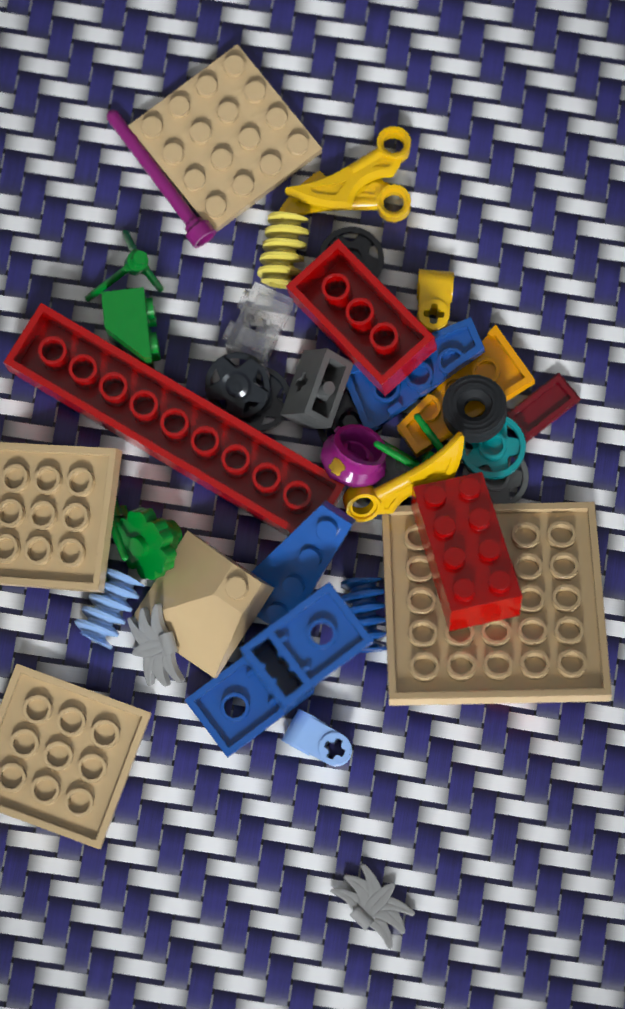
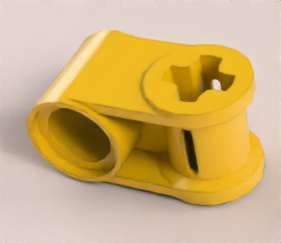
M419 269L417 319L430 333L448 326L450 303H452L453 271ZM429 315H435L437 323H430Z

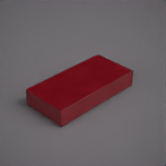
M558 372L507 413V417L512 419L521 428L527 444L579 403L581 398Z

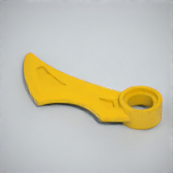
M389 126L384 128L377 137L374 150L332 175L310 183L286 187L285 194L298 201L317 207L352 210L354 199L364 185L376 179L394 177L401 163L410 154L411 138L408 132L401 127ZM389 139H398L402 142L403 148L398 152H390L385 149L384 143Z
M318 171L302 184L310 183L326 176L321 171ZM376 179L367 183L358 191L352 210H377L380 217L385 221L392 223L400 222L410 213L411 198L408 191L401 185H390L381 179ZM392 195L399 196L403 200L404 205L399 211L391 212L384 206L385 199ZM289 196L279 211L303 216L323 211L340 210L313 206Z
M457 432L443 448L420 465L376 488L372 485L348 488L343 495L346 513L356 519V522H366L372 520L377 515L394 513L396 508L405 499L412 496L413 486L454 478L462 458L464 447L463 433ZM360 498H369L371 500L365 507L357 508L353 506V503Z

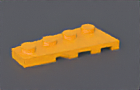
M497 325L482 340L485 352L441 383L431 394H427L397 425L398 432L416 458L434 448L431 441L414 419L416 413L422 416L440 442L453 436L444 422L442 403L447 389L456 380L468 375L488 377L501 387L506 401L535 384L534 377ZM471 401L467 403L464 411L470 417H478L484 413L485 406L479 401Z

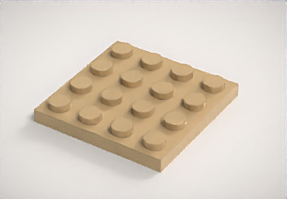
M238 44L128 125L197 216L202 217L203 220H208L216 230V233L322 153L321 146Z
M0 442V585L104 593L122 457L121 450L103 447Z
M16 663L0 705V813L101 850L152 713Z

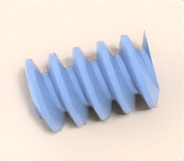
M107 568L106 578L108 582L105 581L104 593L89 594L88 598L95 606H83L81 610L88 619H76L75 624L81 630L80 634L111 650L113 646L106 640V637L119 636L113 624L125 625L126 620L119 614L120 611L132 612L133 608L126 600L127 598L139 599L140 596L133 589L134 585L145 586L118 570Z

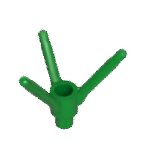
M123 230L122 232L130 254L124 261V266L85 296L87 302L100 295L101 292H104L126 274L133 276L143 274L157 291H163L164 287L148 266L147 254L137 249L128 230Z

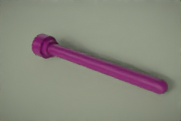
M116 110L108 111L106 118L186 225L185 231L187 232L186 238L194 248L205 245L216 235L214 227L208 220H203L202 217H197L146 148L130 130L119 112Z

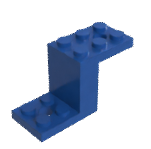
M328 582L240 648L242 654L240 659L222 671L217 679L213 678L187 697L185 702L226 757L229 758L314 694V687L371 645L374 640L331 583ZM325 624L331 628L333 637L327 644H317L313 641L311 631L316 625ZM233 697L242 699L246 705L243 715L237 718L228 716L224 709L225 703Z

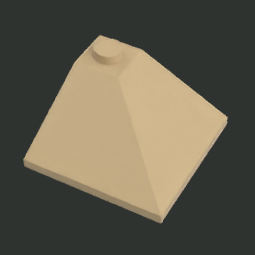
M187 530L176 549L177 557L174 560V568L166 571L164 576L155 580L133 616L139 622L140 609L147 607L151 617L153 606L161 603L163 619L168 631H173L178 648L177 653L217 679L274 590V587Z

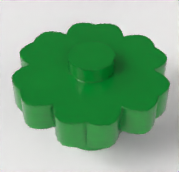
M144 507L129 511L126 517L119 520L118 529L128 554L126 564L130 569L136 568L140 578L155 580L164 576L166 571L174 568V560L177 557L176 549L183 538L181 528L174 520L157 518L152 508Z

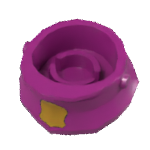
M360 424L338 426L334 430L335 433L330 435L324 442L320 459L328 476L337 482L352 488L367 487L377 483L385 476L386 454L374 446L375 441H380L383 444L385 442L372 429Z

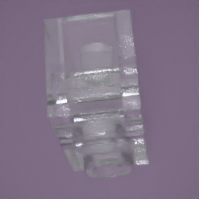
M255 282L251 291L244 290L237 306L241 310L236 322L230 320L222 339L227 341L225 344L226 352L251 354L258 358L266 367L294 308V299ZM258 318L262 319L263 327L258 326L256 330H252L250 321L256 322Z

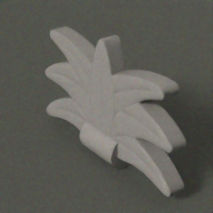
M157 603L153 606L151 617L147 607L141 608L139 622L134 616L127 618L131 632L139 644L132 651V654L143 657V669L147 685H153L156 677L164 687L171 685L169 675L177 683L184 682L185 678L176 661L177 644L173 631H168L165 625L162 604Z
M362 864L361 869L365 880L353 875H344L343 877L355 892L342 888H332L330 892L343 899L350 906L353 912L349 916L364 930L368 927L375 930L382 937L386 946L391 949L393 946L392 935L387 924L393 926L403 935L405 927L399 912L409 916H414L415 912L405 903L391 897L395 888L394 882L381 888L374 873L369 867Z

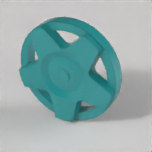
M506 417L503 428L496 436L485 442L470 443L473 449L468 455L465 451L464 441L461 459L470 472H482L484 479L498 480L505 478L515 472L524 459L526 451L524 434L517 423ZM507 426L515 432L518 439L507 436ZM518 455L516 461L508 467L507 459ZM487 465L492 472L483 471L479 468Z

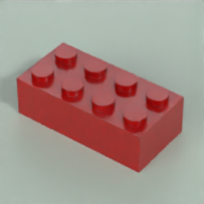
M339 239L286 285L291 300L384 396L389 394L437 350L435 337Z
M478 472L413 486L411 509L448 630L454 631L519 616L522 592L483 473Z

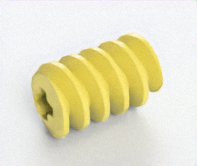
M283 211L272 212L268 215L267 222L271 226L265 228V236L268 239L263 241L262 248L265 253L260 255V262L264 266L259 267L257 270V275L261 278L260 282L270 287L287 289L286 285L292 281L291 276H297L302 272V270L294 267L293 264L304 262L305 259L297 254L296 250L307 248V243L298 238L299 236L309 235L310 230L301 226V223L309 221L308 218Z

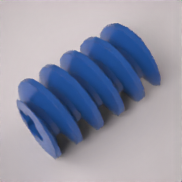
M350 578L341 582V588L350 591V593L341 596V598L347 605L351 606L349 607L374 640L371 645L360 653L383 652L387 650V646L377 643V639L386 636V631L377 629L378 624L386 622L385 617L376 614L377 610L385 608L384 602L376 600V596L384 594V588L375 586V582L382 580V578Z

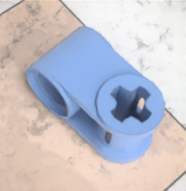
M301 709L297 710L281 741L309 756L312 755L334 767L346 764L352 755V745L348 738ZM338 740L342 741L341 748L345 751L342 757L336 755L333 759H330V751L326 746L328 743L335 744Z

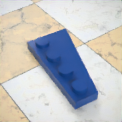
M469 317L431 333L435 337L437 350L386 396L353 365L346 386L363 426L375 432L482 355L485 349L472 318Z
M325 500L251 572L273 586L274 590L256 617L272 625L312 594L356 519Z

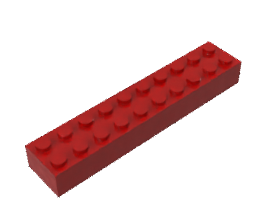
M40 303L3 362L7 370L286 536H289L325 500L336 506L346 490V485L330 478L325 469L43 303Z

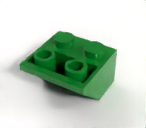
M144 287L101 292L104 326L110 343L155 369V361H161L157 332H151V327H157L153 297L146 298Z

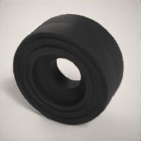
M482 375L464 376L456 380L447 389L443 398L442 409L446 427L453 435L457 432H462L465 442L481 443L490 440L500 432L505 424L507 417L505 394L501 387L488 377ZM471 401L481 402L485 406L484 413L479 417L468 416L464 411L467 403Z

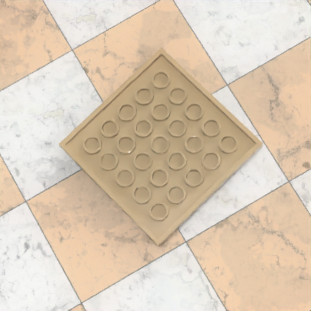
M595 502L493 504L522 592L520 615L454 631L448 630L411 505L398 506L394 513L382 514L389 706L611 701L612 691Z

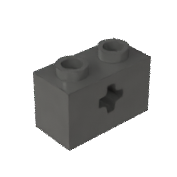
M328 348L303 351L280 415L306 429L331 428L354 363Z

